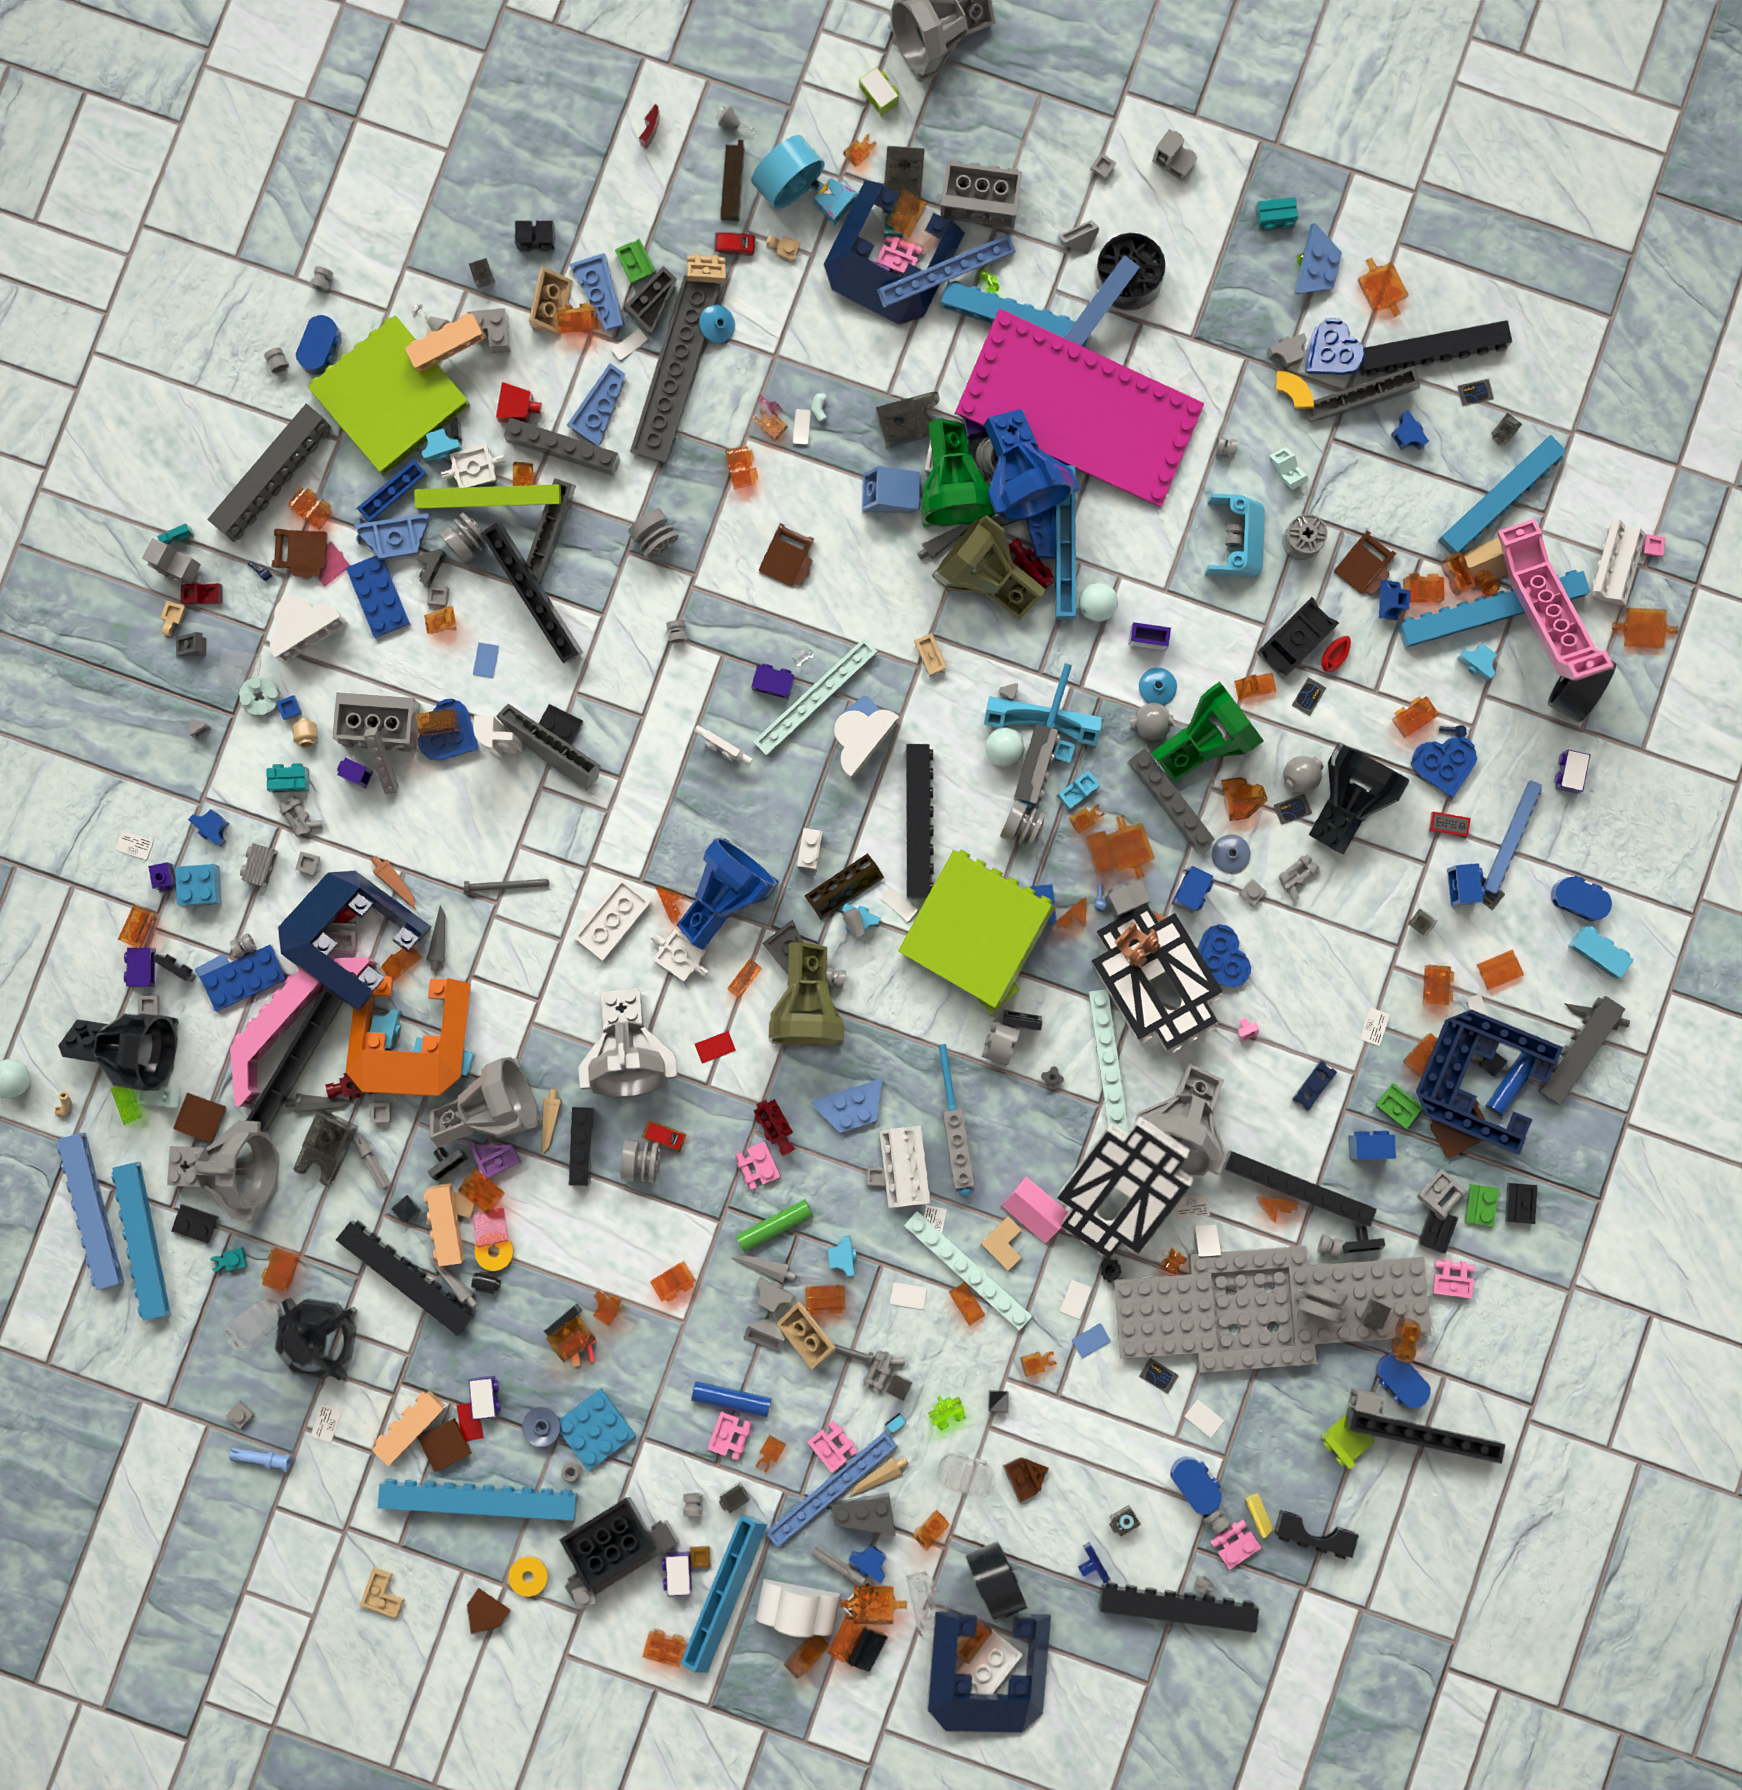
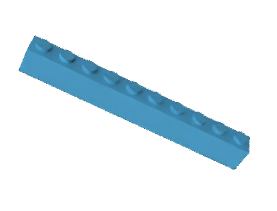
M1572 570L1565 573L1566 576L1559 578L1570 600L1584 597L1590 593L1584 571L1577 572ZM1512 588L1511 592L1504 593V591L1494 593L1491 598L1486 599V596L1476 598L1475 602L1468 604V601L1459 603L1453 609H1450L1449 606L1438 610L1439 613L1432 614V612L1421 614V618L1415 620L1413 617L1402 620L1403 623L1398 626L1404 648H1408L1525 614V611Z
M385 1479V1481L379 1484L378 1508L574 1520L576 1518L578 1493H573V1490L567 1489L561 1490V1492H553V1489L550 1488L534 1491L532 1487H522V1490H514V1486H503L502 1489L495 1488V1485H483L482 1488L475 1487V1484L471 1483L456 1486V1483L453 1482L436 1485L435 1481H425L424 1484H418L416 1480H405V1483L397 1482V1479Z

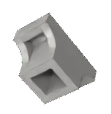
M1305 333L1293 338L1285 337L1278 344L1270 346L1267 351L1269 359L1279 360L1284 369L1301 363L1305 357L1302 352V346L1307 341Z
M760 1277L756 1283L761 1292L757 1304L772 1312H775L779 1304L783 1302L790 1303L794 1297L793 1294L782 1289L784 1285L775 1280L771 1283Z

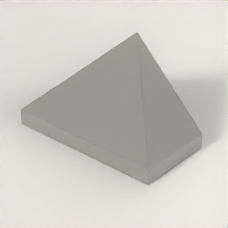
M1090 220L1058 235V237L1065 246L1088 254L1099 232V227Z
M773 1317L749 1323L743 1337L776 1352H780L785 1340Z

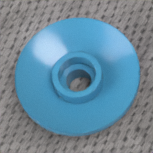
M712 305L701 313L699 327L707 340L713 343H723L733 335L735 321L727 308L721 305ZM718 320L722 322V326L717 324Z
M1164 668L1149 669L1142 675L1139 681V692L1148 703L1164 705L1171 701L1176 694V679L1171 672ZM1160 682L1162 688H1156L1155 683Z

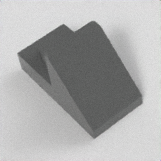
M437 549L415 557L418 562L427 566L421 570L419 575V581L423 585L431 586L447 555L444 550Z
M194 632L176 637V656H206L207 639L202 637L203 633Z

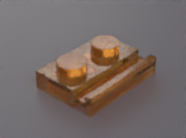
M903 189L885 224L911 237L928 203Z
M1513 949L1476 964L1487 990L1524 975Z

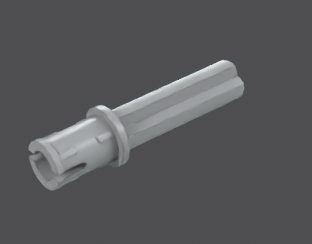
M362 1134L358 1137L362 1143L361 1145L357 1138L353 1139L352 1142L360 1153L359 1157H362L379 1189L388 1187L390 1182L372 1152L374 1150L370 1149L364 1135Z
M816 1546L814 1549V1556L843 1574L844 1579L846 1577L861 1587L866 1576L853 1568L852 1564L849 1566L821 1546Z

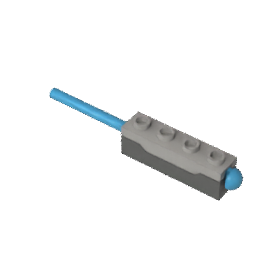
M1064 664L1046 726L1035 724L1014 795L1015 798L1023 800L1019 802L1027 805L1026 810L1031 809L1033 803L1036 804L1037 800L1041 801L1044 793L1041 786L1043 782H1047L1050 772L1046 771L1048 763L1052 764L1055 756L1052 749L1054 745H1058L1060 734H1057L1058 730L1054 729V723L1072 665Z
M941 1044L938 1046L948 1104V1111L942 1112L955 1189L961 1188L957 1190L959 1195L966 1197L972 1192V1188L968 1187L974 1186L964 1116L962 1108L956 1109L946 1044Z

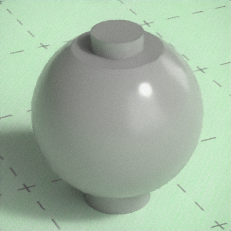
M1147 703L1138 709L1136 715L1130 716L1131 731H1137L1142 738L1149 741H1157L1164 738L1169 733L1170 727L1174 726L1173 715H1170L1169 710L1159 703Z
M1298 756L1291 759L1283 771L1285 787L1297 794H1307L1314 791L1321 782L1323 763L1317 757Z

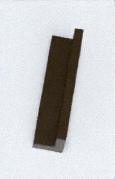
M738 140V145H726L721 220H740L745 152L744 140Z
M867 853L806 894L805 898L820 920H822L882 880L884 876ZM867 861L870 862V865H868L865 868H861V865H863ZM853 873L852 877L845 879L846 875ZM837 884L836 888L829 890L830 886ZM821 895V898L815 902L812 901V898Z

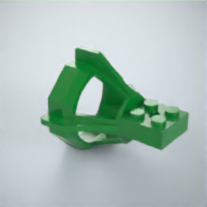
M941 418L929 422L933 469L923 486L924 493L920 505L923 526L971 524L983 515L989 516L992 519L995 511L987 495L990 485L985 483L973 460V456L969 455L965 424Z
M1219 681L1201 695L1187 728L1181 730L1151 753L1173 782L1176 783L1204 761L1207 762L1215 757L1244 755L1254 750L1264 740ZM1213 713L1229 732L1232 739L1225 741L1222 737L1223 734L1215 723L1212 724L1209 720Z

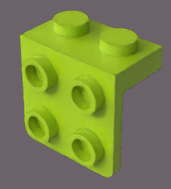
M1345 1414L1320 1436L1324 1440L1322 1444L1329 1452L1333 1450L1337 1455L1336 1461L1342 1467L1346 1466L1351 1469L1356 1465L1353 1460L1374 1443V1438L1371 1435L1344 1428Z

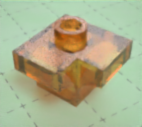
M599 1289L594 1295L598 1307L593 1316L607 1326H610L624 1305L621 1304L622 1300L616 1295L612 1294L610 1296Z

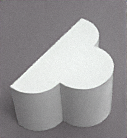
M296 595L287 596L275 608L274 618L279 628L271 637L270 648L274 657L285 664L347 625L348 622L336 609L329 605L319 604L313 606L303 597Z
M879 710L868 717L860 711H848L837 719L834 731L836 743L843 750L841 753V769L850 781L853 780L896 726L899 720L897 714L889 710Z
M763 1579L756 1620L760 1623L774 1626L775 1630L788 1635L811 1637L813 1634L829 1636L833 1634L840 1594Z

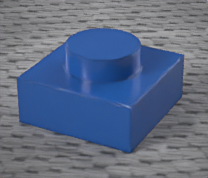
M295 695L276 702L284 721L302 714Z

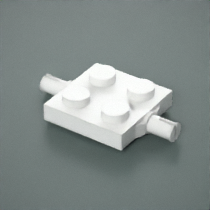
M487 444L451 453L452 469L441 472L443 480L455 477L459 488L479 487L496 482L495 465L506 462L504 455L492 458Z
M699 725L694 729V732L705 739L708 748L715 752L720 750L723 757L733 762V760H736L738 762L741 760L748 766L753 761V758H750L743 751L741 752L709 730H705Z
M676 928L665 939L656 933L654 934L656 938L652 936L651 940L660 945L659 951L653 960L685 982L694 971L703 977L706 974L702 971L708 973L709 970L700 965L701 958L707 950H702L692 945L687 937Z

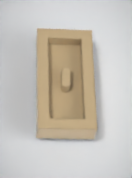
M932 633L914 640L929 676L947 669Z

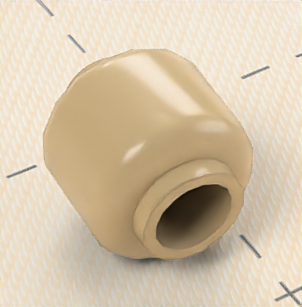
M302 718L292 726L293 740L299 747L310 748L318 741L317 725L313 721Z

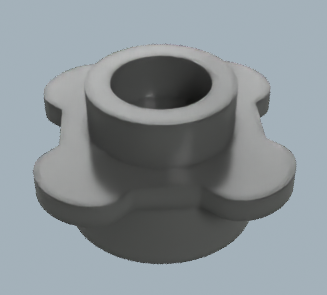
M1055 1066L1051 1067L1048 1072L1041 1074V1078L1047 1083L1048 1089H1053L1055 1085L1061 1084L1064 1081L1063 1076H1060L1058 1068Z

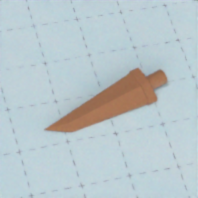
M377 856L373 857L370 861L376 868L372 872L415 909L413 895L388 859L382 862Z

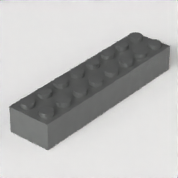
M305 404L207 520L233 542L242 538L245 533L244 530L256 521V516L260 511H264L268 507L271 498L280 493L282 485L292 479L293 472L303 466L306 461L305 458L317 449L318 443L329 435L332 427L324 417L308 404Z

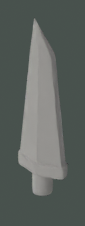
M747 1255L731 1257L781 1283H784L785 1278L792 1281L795 1280L796 1273L788 1271L789 1265Z
M429 1257L434 1267L458 1297V1300L461 1303L466 1301L471 1308L476 1306L477 1302L472 1297L474 1295L473 1291L463 1284L447 1267H438V1261Z

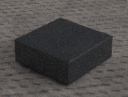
M453 417L450 419L451 435L454 440L462 441L460 421L457 417Z

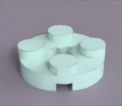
M253 677L243 683L239 691V698L246 711L254 715H264L275 708L278 701V691L274 683L269 679ZM262 691L264 699L256 701L253 693Z

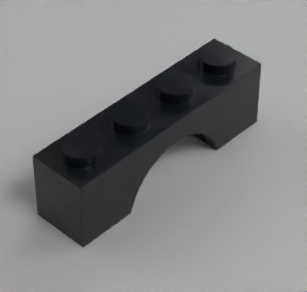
M572 1107L569 1185H591L590 1148L594 1108Z
M1282 1509L1279 1511L1274 1533L1282 1541L1290 1542L1291 1539L1297 1541V1545L1305 1548L1311 1545L1316 1547V1551L1325 1554L1328 1551L1334 1552V1556L1341 1559H1346V1557L1353 1558L1359 1537L1356 1532L1338 1526L1325 1536H1313L1306 1532L1300 1515Z

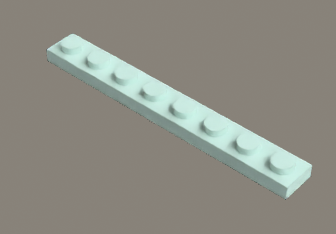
M863 638L757 737L753 743L766 756L770 754L877 653L874 647Z
M1107 989L1090 991L1088 993L1107 1124L1109 1126L1110 1123H1113L1128 1133L1129 1129L1109 993Z
M918 1211L905 1223L904 1226L1019 1331L1032 1317L1030 1313Z

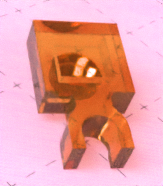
M869 134L864 137L862 143L856 140L843 152V155L855 167L869 156L870 152L868 150L876 146V141L872 144L867 143L870 137Z
M761 408L760 412L764 416L758 418L754 415L753 418L757 423L763 424L761 426L762 431L776 441L788 426L775 414L768 417L766 411Z
M1099 804L1092 807L1090 812H1088L1087 808H1084L1068 818L1078 834L1096 824L1093 818L1098 819L1105 815L1104 812L1099 815L1095 813V809L1100 806Z
M1040 1352L1020 1357L1025 1376L1028 1377L1044 1372V1365L1052 1366L1057 1364L1056 1361H1048V1357L1054 1355V1352H1047L1042 1357Z
M769 1434L760 1450V1453L764 1456L758 1460L756 1467L761 1462H765L767 1467L764 1471L767 1473L770 1467V1460L772 1459L777 1462L786 1444Z

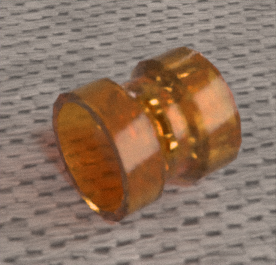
M1488 570L1480 571L1474 578L1475 585L1486 596L1494 595L1500 588V582Z
M1171 1248L1168 1252L1169 1257L1163 1259L1161 1265L1177 1275L1180 1264H1184L1187 1258Z

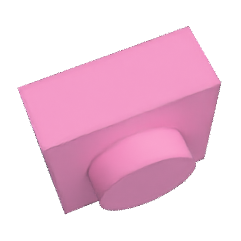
M1645 535L1642 554L1662 557L1666 537Z

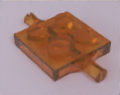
M1373 257L1368 258L1365 262L1370 271L1359 277L1357 281L1373 313L1390 308L1393 317L1399 316L1401 312L1396 304L1407 298L1409 294L1392 262L1377 267Z
M1626 608L1624 623H1612V626H1619L1612 627V630L1623 631L1625 636L1624 646L1664 648L1666 633L1678 634L1677 629L1679 628L1678 626H1667V610Z
M1123 815L1116 817L1119 829L1114 833L1106 835L1118 872L1134 868L1137 879L1143 878L1145 876L1141 866L1145 862L1155 859L1142 823L1127 826Z
M854 1586L852 1600H840V1608H852L854 1624L893 1625L895 1609H907V1601H895L893 1595L894 1586Z

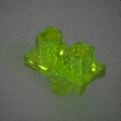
M940 1395L937 1397L939 1403L933 1405L934 1410L928 1412L933 1425H936L941 1431L948 1428L949 1423L947 1419L951 1416H954L956 1422L965 1419V1408L959 1397L953 1400L950 1397L943 1400Z

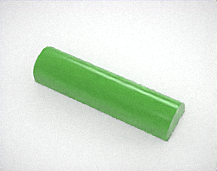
M804 1199L740 1232L736 1237L741 1248L746 1252L813 1217V1214Z

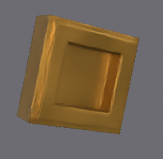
M710 1546L690 1547L691 1568L711 1566Z

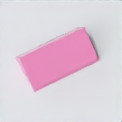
M1028 1177L1021 1181L1001 1205L1045 1244L1061 1229V1224L1068 1213Z

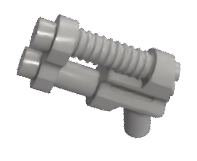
M295 796L288 799V805L285 802L279 805L281 815L285 816L297 838L302 837V835H308L314 828L323 827L322 820L310 821L308 819V812L303 810L300 805L301 801L296 799ZM292 809H294L298 815V817L295 819L290 813Z
M1308 854L1306 856L1302 855L1294 865L1278 876L1284 889H1289L1291 900L1299 899L1296 886L1298 884L1304 885L1307 878L1318 873V865L1316 863L1310 864L1312 858ZM1302 866H1305L1306 870L1299 875L1297 871Z
M885 1351L876 1352L874 1362L867 1376L863 1379L865 1381L863 1386L870 1389L871 1385L875 1386L873 1390L877 1393H880L881 1390L884 1391L886 1387L884 1384L888 1376L892 1375V1365H905V1358H892V1354ZM877 1370L881 1371L878 1381L873 1379Z

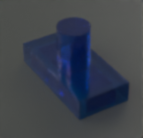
M1091 1543L1084 1544L1083 1547L1090 1560L1078 1566L1082 1576L1085 1577L1096 1570L1103 1583L1110 1581L1111 1579Z

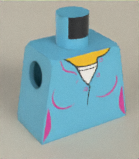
M830 178L825 185L816 179L810 186V189L817 193L814 197V204L834 226L852 206L857 197L855 190L833 178Z

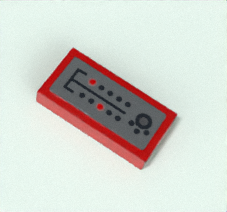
M1431 812L1429 831L1468 837L1471 818Z

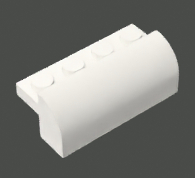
M1613 518L1611 525L1608 526V537L1603 544V555L1598 562V573L1592 583L1593 591L1591 596L1603 602L1626 606L1646 534L1641 527L1625 526L1621 519Z
M474 715V734L477 740L492 754L503 758L504 751L509 754H518V751H523V743L513 732H505V727L494 716Z
M921 1126L879 1130L888 1207L929 1204L930 1192L928 1190Z

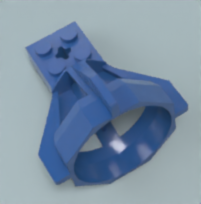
M1022 409L988 417L984 426L998 459L987 495L995 513L1000 514L1001 518L1014 522L1040 515L1065 501L1070 494L1077 493L1080 490L1072 469L1046 454L1038 447Z
M721 837L714 839L705 851L703 860L706 862V866L698 890L695 893L697 899L677 923V926L691 944L702 950L731 914L766 900L779 883L775 877L770 875L764 867L744 851L732 845L726 838L722 839Z

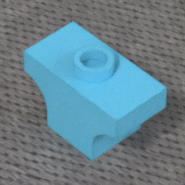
M443 428L426 434L428 445L421 452L426 463H430L438 459L440 461L450 458L451 453L462 451V447L458 439L452 440L448 438Z
M1483 643L1475 651L1465 649L1456 658L1467 666V670L1470 673L1479 675L1485 681L1490 680L1496 673L1492 663L1497 654Z
M845 903L842 912L856 907ZM859 905L857 910L861 912L864 931L870 926H878L881 918L870 914L869 909ZM846 925L845 930H848V931L852 932V931L849 929V927Z
M391 1009L386 1016L373 1015L370 1032L386 1033V1048H394L396 1036H399L401 1031L399 1022L402 1011Z
M850 1235L842 1236L841 1243L838 1246L828 1248L830 1268L843 1269L847 1276H853V1261H856V1251L851 1249Z

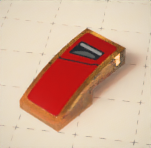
M648 1119L641 1137L680 1152L687 1134Z

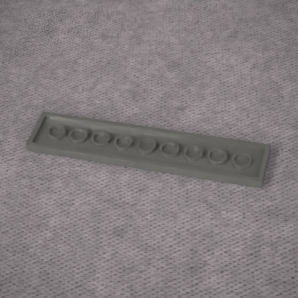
M684 274L630 449L631 454L667 464L705 341V337L699 327L700 315L707 307L716 305L721 285L710 282L687 281V275Z

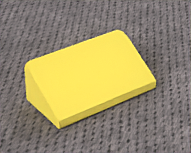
M1256 1493L1246 1497L1245 1502L1259 1535L1265 1538L1271 1533L1273 1527L1261 1498Z

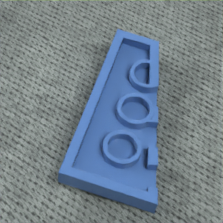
M602 253L569 264L605 330L611 331L625 326L606 254Z
M609 363L567 426L592 444L599 446L625 373Z

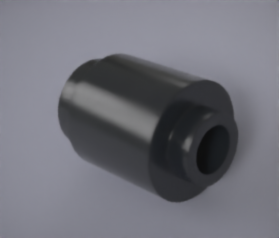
M481 1271L479 1273L475 1272L471 1288L494 1295L495 1291L499 1292L501 1280H498V1275Z

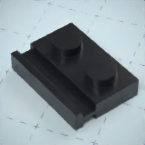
M548 704L538 724L572 745L583 720Z
M156 954L152 960L184 981L193 982L197 976L192 973V968L185 964L182 966L177 964V959L169 954H166V956Z
M1004 1010L1003 1013L1004 1025L1039 1031L1042 1029V1016Z
M1507 1183L1506 1222L1535 1224L1537 1185Z
M180 1204V1209L171 1231L210 1243L219 1216Z
M1430 1209L1417 1244L1446 1254L1458 1217L1448 1214L1445 1220H1440Z
M578 1304L574 1305L544 1330L545 1334L548 1337L552 1334L556 1337L564 1330L562 1326L566 1322L571 1324L579 1317L577 1313L582 1310Z
M864 1627L846 1663L852 1667L855 1666L858 1669L870 1672L888 1636L882 1632Z

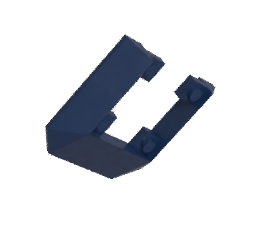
M865 180L823 264L831 289L898 325L923 318L939 285L887 307L882 305L877 289L922 271V269L908 263L902 277H899L868 261L875 245L859 237V234L874 205L891 213L900 194L883 186V183ZM934 212L924 231L939 238L940 242L927 268L953 258L965 234L952 219L949 221Z
M356 870L328 872L278 926L280 952L304 972L359 1011L371 998V994L384 981V977L369 966L359 978L351 974L328 957L337 947V942L323 932L346 907L360 918H363L373 907L402 928L393 938V942L406 952H409L418 941H421L432 926Z
M1472 1009L1446 1019L1416 1089V1094L1426 1117L1519 1155L1533 1119L1513 1112L1505 1129L1470 1114L1477 1096L1459 1089L1473 1054L1492 1061L1498 1045L1501 1044L1535 1058L1528 1076L1548 1083L1564 1047Z
M935 1611L927 1710L945 1731L1023 1733L1043 1714L1051 1615L1031 1614V1616H1014L1012 1636L1014 1638H1029L1026 1675H1009L1007 1694H971L972 1675L955 1674L958 1637H976L977 1616Z

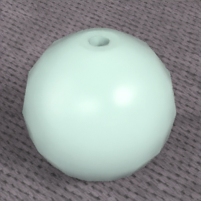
M1105 583L1088 585L1081 592L1079 598L1080 611L1091 621L1103 622L1108 620L1118 607V598L1115 590Z
M998 728L988 736L985 750L989 760L996 765L1006 767L1018 763L1023 756L1025 746L1022 736L1016 730Z
M18 1060L0 1061V1097L8 1099L19 1097L29 1087V1070Z

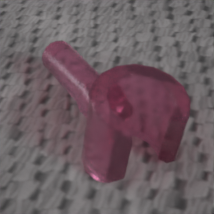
M761 395L758 396V400L768 407L773 416H778L774 412L776 409L782 411V408L776 401L770 402Z

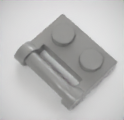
M1441 1169L1420 1192L1417 1198L1430 1208L1438 1219L1445 1220L1448 1216L1447 1213L1460 1198H1464L1467 1191ZM1450 1189L1454 1190V1194L1443 1207H1440L1438 1205L1440 1200Z

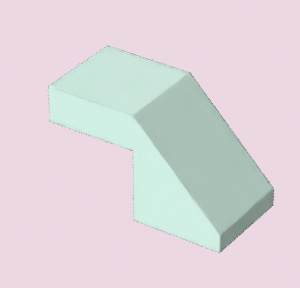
M1287 447L1270 455V459L1280 477L1291 490L1308 482L1307 475L1298 467L1295 455Z
M161 1086L159 1091L139 1090L137 1104L177 1108L180 1088Z

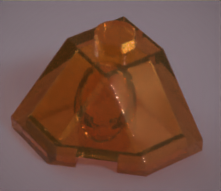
M1241 777L1221 780L1225 809L1229 821L1248 819L1267 802V795L1262 785L1257 783L1255 786L1247 783L1246 779Z

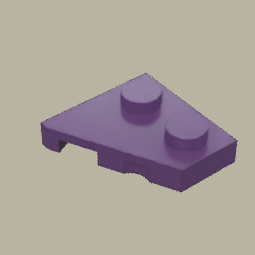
M472 1144L469 1146L485 1179L521 1162L513 1145Z

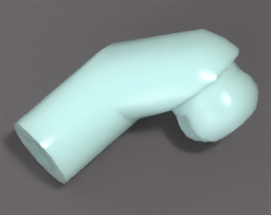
M824 393L816 394L811 406L819 422L827 419L822 410L823 404L827 401V396Z

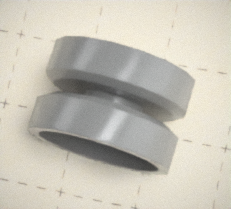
M1305 1282L1303 1292L1312 1296L1313 1300L1304 1297L1300 1298L1297 1308L1339 1322L1342 1313L1340 1310L1331 1307V1304L1344 1306L1347 1296L1335 1292V1289L1324 1285Z

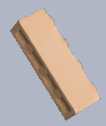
M473 313L464 314L459 318L460 320L454 323H447L442 329L429 332L425 338L414 340L409 343V346L405 347L414 368L419 373L486 339L480 323Z
M453 1184L430 1186L426 1189V1193H424V1201L429 1207L427 1219L428 1223L432 1225L430 1237L431 1241L435 1243L436 1250L433 1251L434 1260L438 1261V1267L462 1263L465 1257Z
M428 1391L426 1394L422 1392L415 1399L417 1403L412 1408L408 1406L401 1413L403 1418L399 1422L395 1420L387 1428L389 1432L385 1436L381 1434L374 1441L376 1446L372 1451L387 1466L391 1465L447 1407L433 1392Z

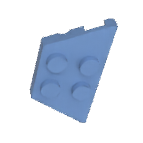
M1315 223L1311 224L1295 290L1297 295L1330 290L1335 285L1342 252Z
M428 513L356 524L355 530L379 560L417 555L428 521Z
M882 1079L812 1101L811 1104L839 1133L877 1121Z

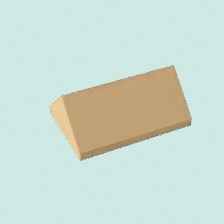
M543 266L539 272L529 323L533 330L559 335L562 330L572 280Z
M1499 537L1467 550L1461 555H1456L1471 590L1508 575Z
M800 1301L776 1323L812 1370L836 1352V1347Z

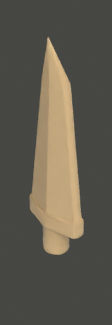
M550 1089L549 1098H543L542 1155L551 1144L562 1100L556 1099L558 1091L556 1089Z
M893 1457L889 1459V1461L856 1484L849 1497L903 1474L900 1468L908 1464L906 1458L904 1457L897 1462Z

